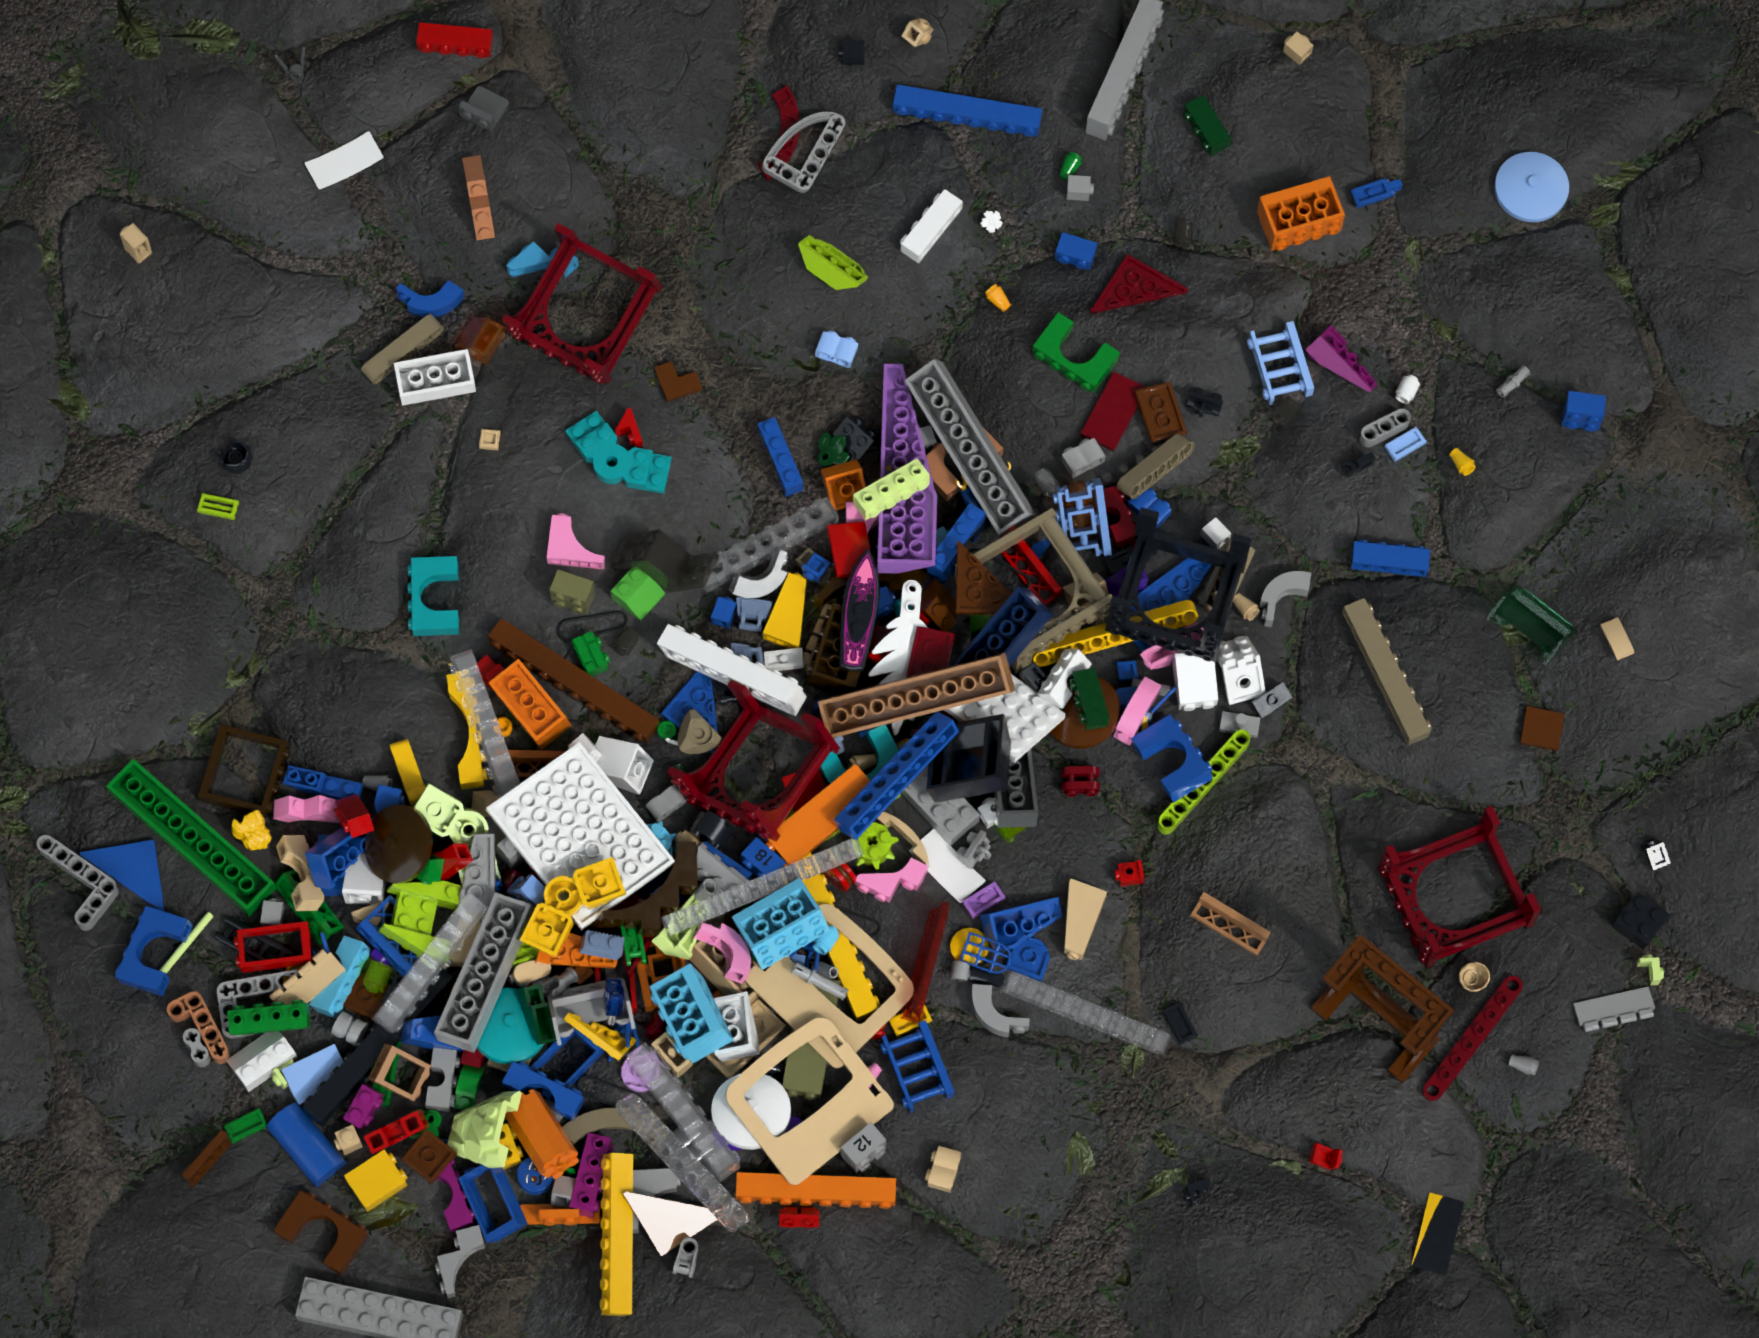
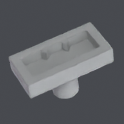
M1223 711L1219 731L1234 734L1242 729L1246 730L1250 737L1257 738L1261 718L1248 716L1243 713L1237 714Z

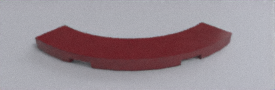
M787 85L772 94L781 117L779 138L790 127L800 121L796 100ZM799 132L781 148L775 156L776 158L788 163L796 148ZM763 161L757 164V167L768 181L773 177L763 171ZM770 162L768 168L771 169L774 163ZM779 166L776 173H779V170L782 168L781 166Z

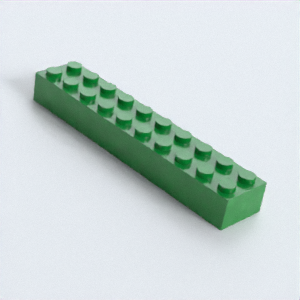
M134 759L106 786L108 792L249 917L261 906L263 900H266L276 890L275 883Z

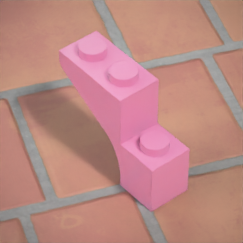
M1199 622L1187 625L1185 628L1193 627L1199 624ZM1197 632L1191 633L1192 639L1202 640ZM1155 645L1146 649L1140 655L1144 659V664L1152 670L1169 667L1173 664L1175 654L1181 652L1169 651L1164 647Z
M318 795L305 800L293 796L274 800L273 819L287 823L300 820L340 823L334 813V809L337 808L335 804L337 800Z
M910 858L907 865L895 873L859 874L856 877L855 886L862 893L867 894L869 892L874 895L875 899L890 903L900 883L907 890L912 891L914 889L918 891L928 872V865Z

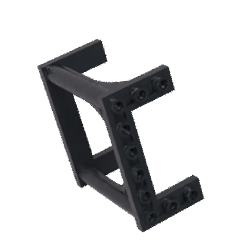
M1141 507L1133 541L1134 546L1118 596H1112L1105 631L1113 635L1128 637L1131 640L1143 641L1152 646L1164 647L1169 651H1178L1187 656L1199 657L1208 662H1217L1226 621L1241 573H1244L1252 538L1233 533L1229 552L1156 532L1159 512ZM1151 548L1225 568L1212 610L1199 624L1185 629H1171L1153 622L1143 612L1138 600V588ZM1131 606L1135 607L1137 610L1132 611ZM1133 616H1140L1142 618L1139 623L1129 621V619ZM1197 632L1202 640L1192 639L1191 633Z

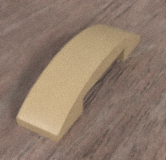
M882 812L875 822L885 827L888 825L887 829L892 826L914 847L912 850L913 857L929 867L926 850L915 832L900 819Z

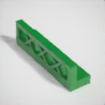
M295 870L283 873L275 883L276 889L301 922L308 921L310 933L319 945L323 944L321 932L324 933L327 941L330 935L343 930L344 926L325 901L320 905L323 913L318 910L296 911L291 894L299 882L295 881L292 876L296 875L299 880L300 877ZM327 921L332 922L335 927L331 928Z

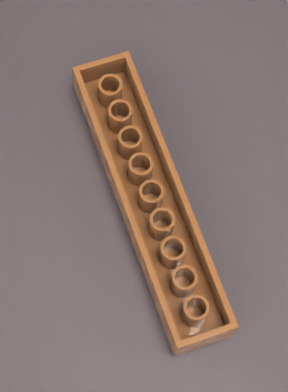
M1001 653L828 697L818 701L824 726L834 738L1013 692L1015 687L1006 654Z

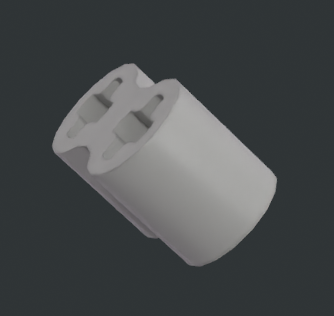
M672 785L659 796L650 800L645 807L655 820L659 822L682 807L686 800L677 787Z
M195 1028L187 1029L183 1033V1041L187 1048L191 1050V1058L196 1066L206 1067L210 1063L211 1057L207 1048L202 1045V1036ZM194 1036L196 1041L192 1042L190 1037ZM202 1053L203 1059H200L198 1054Z

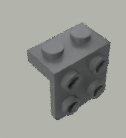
M478 86L468 102L462 100L460 103V116L492 132L509 106V101Z

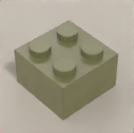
M558 569L550 587L551 602L558 608L566 607L576 614H588L595 597L594 581Z

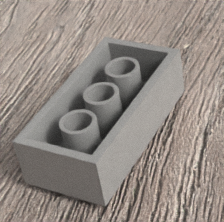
M927 765L901 794L936 829L944 840L952 846L979 823L980 814L965 798L935 803L926 790Z

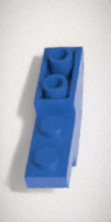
M290 765L283 781L284 785L335 800H340L357 794L360 798L364 787L362 783L330 777L322 772Z

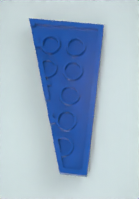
M1190 558L1181 562L1138 593L1139 604L1143 612L1188 600L1212 565ZM1131 606L1132 611L1137 610L1135 607ZM1133 641L1141 652L1152 647V645L1143 641Z

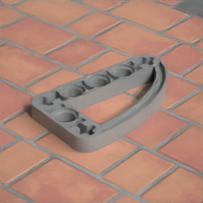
M819 112L798 121L771 148L762 163L763 171L800 193L807 192L845 127L844 117L833 112ZM837 120L839 121V125L837 126L835 131H833L831 129L834 125V122H836ZM818 122H828L801 171L775 157L781 148L805 127ZM826 134L831 135L833 142H825L823 136ZM817 149L824 151L825 156L823 158L815 155ZM773 162V167L771 169L768 168V164ZM807 165H814L816 172L810 173L807 170ZM779 166H781L782 168L779 170V173H776ZM782 171H790L792 177L789 179L784 178ZM805 176L809 177L804 187H801L800 182L803 181Z
M299 969L226 981L219 984L217 987V997L223 1034L229 1039L253 1035H229V1032H227V1029H229L228 1021L225 1022V1019L228 1020V1016L224 1014V1008L228 1005L238 1006L237 999L270 994L279 987L286 991L287 989L279 984L280 978L283 976L290 978L293 974L300 978L302 976L297 972ZM264 979L269 980L271 983L267 990L260 988V982ZM243 983L251 985V990L248 993L241 992L240 987ZM234 984H237L238 995H235V991L228 992V996L221 993L224 987L227 986L228 989H235Z

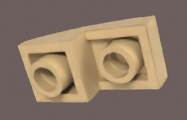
M1618 617L1600 624L1617 660L1635 653Z

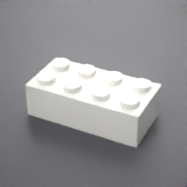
M468 349L394 363L402 406L476 392Z

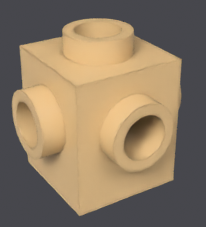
M918 18L908 22L902 37L916 47L927 44L932 37L931 33L934 29L929 25L928 21Z

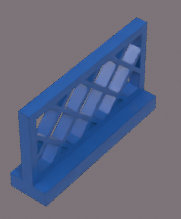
M389 895L355 929L411 984L432 962L426 963V961L422 960L423 967L417 971L412 966V959L420 958L417 955H412L410 950L409 955H402L398 951V945L400 944L396 941H388L384 935L378 932L380 927H374L369 922L372 917H381L382 926L385 923V917H392V914H385V905L390 902L394 906L396 901Z

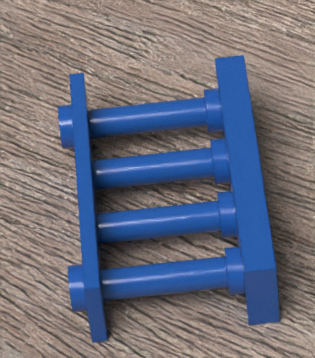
M926 1020L919 1022V1029L915 1033L888 1042L886 1035L882 1036V1043H880L883 1055L887 1054L903 1097H901L904 1108H908L910 1113L914 1112L913 1103L940 1093L941 1095L945 1094L946 1099L954 1097V1089ZM916 1040L924 1041L926 1047L922 1051L895 1060L892 1049ZM923 1058L931 1059L933 1064L930 1066L931 1068L902 1078L899 1067ZM933 1075L934 1077L938 1076L940 1081L938 1086L909 1096L906 1085Z

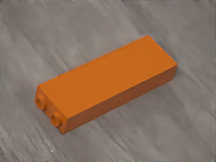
M854 764L780 825L777 830L780 834L777 842L768 839L765 840V845L772 851H775L786 862L784 867L787 866L791 869L839 830L834 818L870 780Z

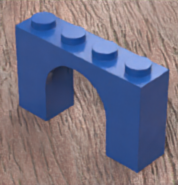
M969 503L936 549L935 566L927 567V574L934 579L937 578L942 585L946 583L953 573V565L957 558V541H960L963 546L968 540L975 543L985 528L986 512Z
M1169 714L1136 734L1133 738L1131 737V740L1143 761L1165 748H1177L1186 754L1184 764L1178 770L1161 779L1163 789L1174 803L1212 780L1211 771L1213 769L1208 761H1203L1201 758L1203 755L1199 748L1193 747L1191 744L1193 741L1189 734L1183 733L1181 730L1183 727L1179 720H1174Z
M146 906L139 915V923L131 934L130 944L124 950L123 960L116 968L115 977L118 981L163 997L170 978L165 972L144 966L141 958L142 951L149 941L157 937H168L186 943L193 927L191 922L186 918Z

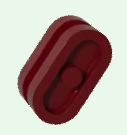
M1068 766L1061 769V777L1067 779V782L1062 783V793H1065L1066 796L1074 797L1077 794H1085V796L1092 797L1100 792V782L1094 781V779L1100 777L1099 767ZM1075 779H1087V781H1075Z

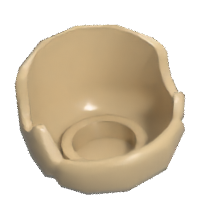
M1479 962L1468 963L1459 971V983L1463 989L1470 992L1480 991L1487 987L1490 981V972L1485 965Z

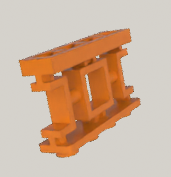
M653 942L650 947L655 946L657 954L647 956L648 964H642L640 961L637 966L646 1012L654 1011L653 1009L655 1008L660 1009L658 1004L655 1005L650 997L648 978L651 977L652 984H655L669 976L655 977L652 962L671 958L674 972L685 966L684 960H687L665 955Z

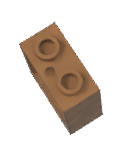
M384 1044L368 1080L407 1100L415 1101L421 1093L423 1082L429 1077L431 1065L393 1045ZM396 1054L420 1066L408 1092L384 1081Z

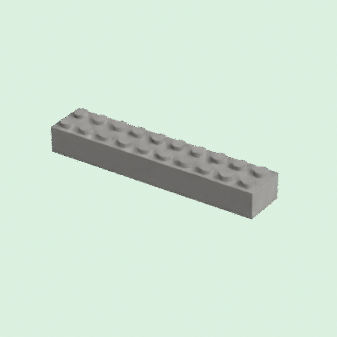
M933 359L904 380L982 509L986 512L998 535L1004 537L1037 517L943 362Z

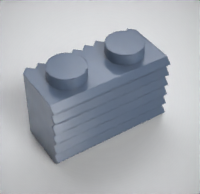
M587 930L581 936L579 953L618 960L623 953L625 938L623 936L617 937L612 934L608 935V933L605 935L604 933L601 934L600 932H590Z

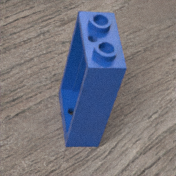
M574 1028V1032L570 1036L560 1037L562 1045L558 1046L557 1041H555L529 1069L534 1072L540 1070L575 1035L594 1053L564 1083V1087L569 1089L605 1051ZM541 1089V1094L545 1098H548V1100L552 1099L555 1102L551 1093Z
M480 1164L477 1168L467 1169L464 1171L465 1175L458 1178L487 1243L498 1242L528 1224L502 1167L488 1168ZM490 1170L512 1217V1220L497 1229L474 1179Z

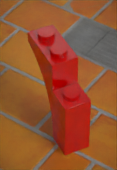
M466 843L452 844L438 853L431 852L444 859L440 881L448 880L473 861Z

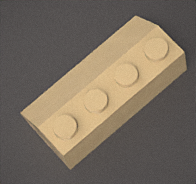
M702 941L693 946V955L689 960L724 996L747 991L751 1005L760 997L745 981L740 984L724 978L726 959L718 948ZM752 958L750 969L757 964Z

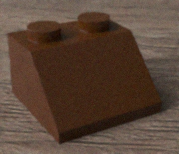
M935 578L921 594L920 612L930 620L929 628L949 632L957 622L956 601L940 581Z

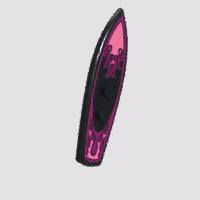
M867 549L857 560L844 590L840 621L839 666L848 671L864 670L877 619L880 583L876 563L870 549Z

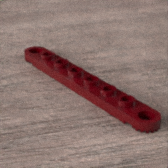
M1509 976L1503 981L1424 1085V1098L1430 1102H1435L1441 1098L1520 994L1523 988L1520 978ZM1514 981L1518 989L1511 991L1507 987V983ZM1435 1087L1438 1089V1094L1436 1096L1429 1095L1427 1088Z

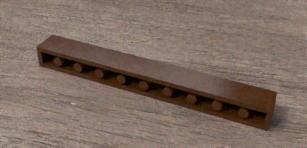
M501 618L488 635L490 646L495 650L499 651L501 649L513 661L519 659L528 671L532 669L540 679L552 682V685L557 690L566 691L571 699L575 701L580 700L588 710L592 712L595 710L600 713L601 718L609 722L611 720L619 730L623 732L628 731L636 741H643L647 744L660 724L658 718Z

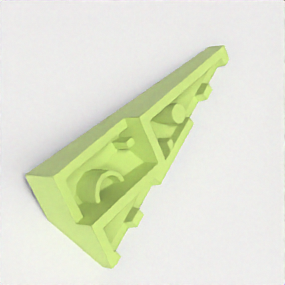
M693 893L689 895L677 912L673 914L652 939V942L665 955L687 960L693 955L692 949L697 941L694 935L702 923L705 908L696 900Z

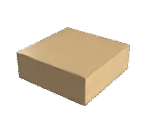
M481 429L479 449L498 451L501 432L498 430Z

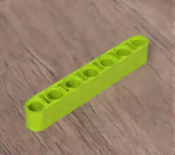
M1246 730L1236 731L1209 761L1211 767L1218 765L1221 770L1211 771L1213 779L1208 781L1209 784L1202 785L1190 792L1196 795L1195 799H1190L1185 795L1174 803L1172 802L1161 814L1157 825L1160 833L1165 835L1172 833L1246 751L1250 743V734ZM1243 738L1246 742L1240 744L1236 739ZM1224 752H1232L1234 756L1226 757ZM1178 806L1182 807L1184 809V812L1178 813L1174 810V808ZM1167 820L1170 821L1172 825L1169 827H1165L1162 824V822Z

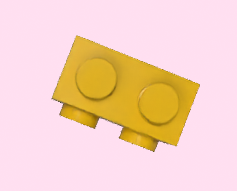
M508 1123L502 1126L499 1139L500 1144L509 1148L505 1167H502L503 1170L520 1164V1158L524 1157L520 1145L517 1147L513 1139L517 1137L513 1129L509 1128Z

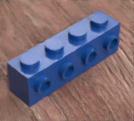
M1366 540L1354 541L1351 569L1427 577L1430 549H1426L1423 546H1415L1413 548L1407 547L1404 544L1388 545L1385 542L1369 543Z

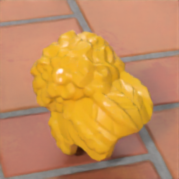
M254 810L245 815L241 823L236 819L232 821V835L236 839L242 840L247 849L252 851L268 847L272 837L269 829L265 827V819L260 810Z

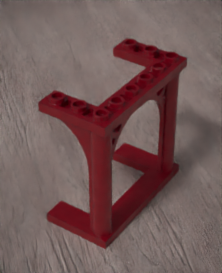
M557 223L554 230L562 241L561 245L526 305L513 317L505 314L502 321L506 325L505 328L516 340L521 341L523 339L528 342L527 345L535 350L540 348L544 350L543 353L552 359L555 356L560 359L559 362L567 367L572 365L576 367L578 373L584 376L589 374L593 381L601 385L604 382L608 385L611 380L610 372L655 293L660 294L663 287L657 276L640 266L636 271L580 241L574 231ZM576 251L641 284L614 332L601 343L588 347L573 346L558 338L550 327L547 314L550 297ZM540 313L543 315V319H542V320H541V319L535 320L536 317L539 318V314H540ZM543 324L546 326L543 333L536 334L533 332L536 325ZM546 335L552 336V339L548 341V338L543 337H545ZM566 345V348L561 349V346ZM601 347L606 348L604 351H602L604 353L603 356L599 351ZM580 351L583 353V360L579 355L576 356L577 352ZM590 351H594L597 354L596 362L587 358Z
M731 680L727 686L743 707V711L702 767L691 773H685L671 766L667 774L671 777V782L679 788L678 791L686 797L685 800L690 805H698L701 809L709 810L722 819H728L737 827L741 825L750 833L756 832L765 840L771 839L777 842L780 834L777 832L778 828L830 752L837 754L840 747L819 718L804 712L801 720L806 725L804 726L760 706L745 685ZM758 720L815 745L786 788L775 798L765 803L754 805L746 800L742 804L737 803L727 795L724 788V774L727 765ZM720 789L717 795L708 796L711 790Z
M1493 806L1485 808L1478 825L1418 849L1396 852L1393 845L1385 847L1378 866L1379 873L1382 877L1385 876L1387 890L1395 898V908L1398 912L1401 911L1403 916L1402 923L1406 929H1409L1411 943L1413 946H1417L1419 951L1418 958L1422 964H1425L1426 968L1434 966L1436 960L1522 926H1525L1526 929L1533 927L1541 912L1534 893L1524 897L1495 835L1500 821ZM1485 841L1517 910L1465 930H1448L1433 924L1424 916L1417 903L1416 884L1420 874L1432 862ZM1416 867L1417 872L1413 873L1411 870ZM1406 874L1412 878L1413 882L1405 884L1400 881L1399 876ZM1404 889H1410L1411 895H1406L1407 891ZM1412 907H1416L1417 911H1413ZM1422 922L1425 923L1427 926V928L1424 931H1422L1423 926H1420V923ZM1430 930H1435L1437 932V939L1435 938L1433 932L1430 934L1427 933ZM1442 934H1446L1449 937L1444 938V941L1440 942L1442 939Z

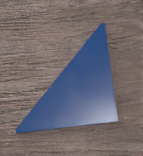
M696 672L661 712V716L667 721L673 722L680 729L688 711L695 709L717 731L712 678ZM714 748V749H712V750H710V751H708V752H709L710 754H713L714 751L716 750V748Z
M155 840L80 852V856L112 877L125 888L131 890L147 903L165 912Z

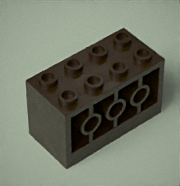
M833 604L831 610L827 609L822 624L824 627L821 628L817 640L818 644H816L806 678L809 679V686L840 695L855 690L860 671H848L839 666L842 607Z

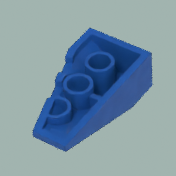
M1058 897L980 914L985 937L1000 941L1009 949L1016 948L1024 940L1032 937L1036 932L1062 917ZM989 941L993 949H996L997 944ZM1000 945L999 952L1005 951L1006 949Z

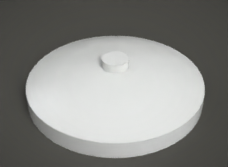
M738 1074L726 1080L715 1093L711 1107L713 1124L718 1134L729 1144L741 1149H760L759 1144L726 1101L725 1093L727 1087L740 1075ZM763 1075L745 1093L744 1098L774 1137H779L784 1134L790 1122V1100L787 1092L778 1081L768 1075Z

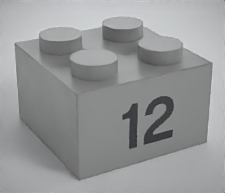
M870 1122L841 1146L840 1156L855 1174L859 1171L864 1172L871 1165L870 1162L874 1158L878 1160L886 1153L884 1150L886 1149L887 1140Z

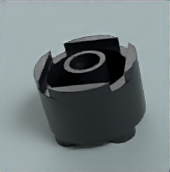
M702 808L690 827V833L701 841L705 839L708 844L720 850L723 849L735 828L732 825L726 826L724 819Z

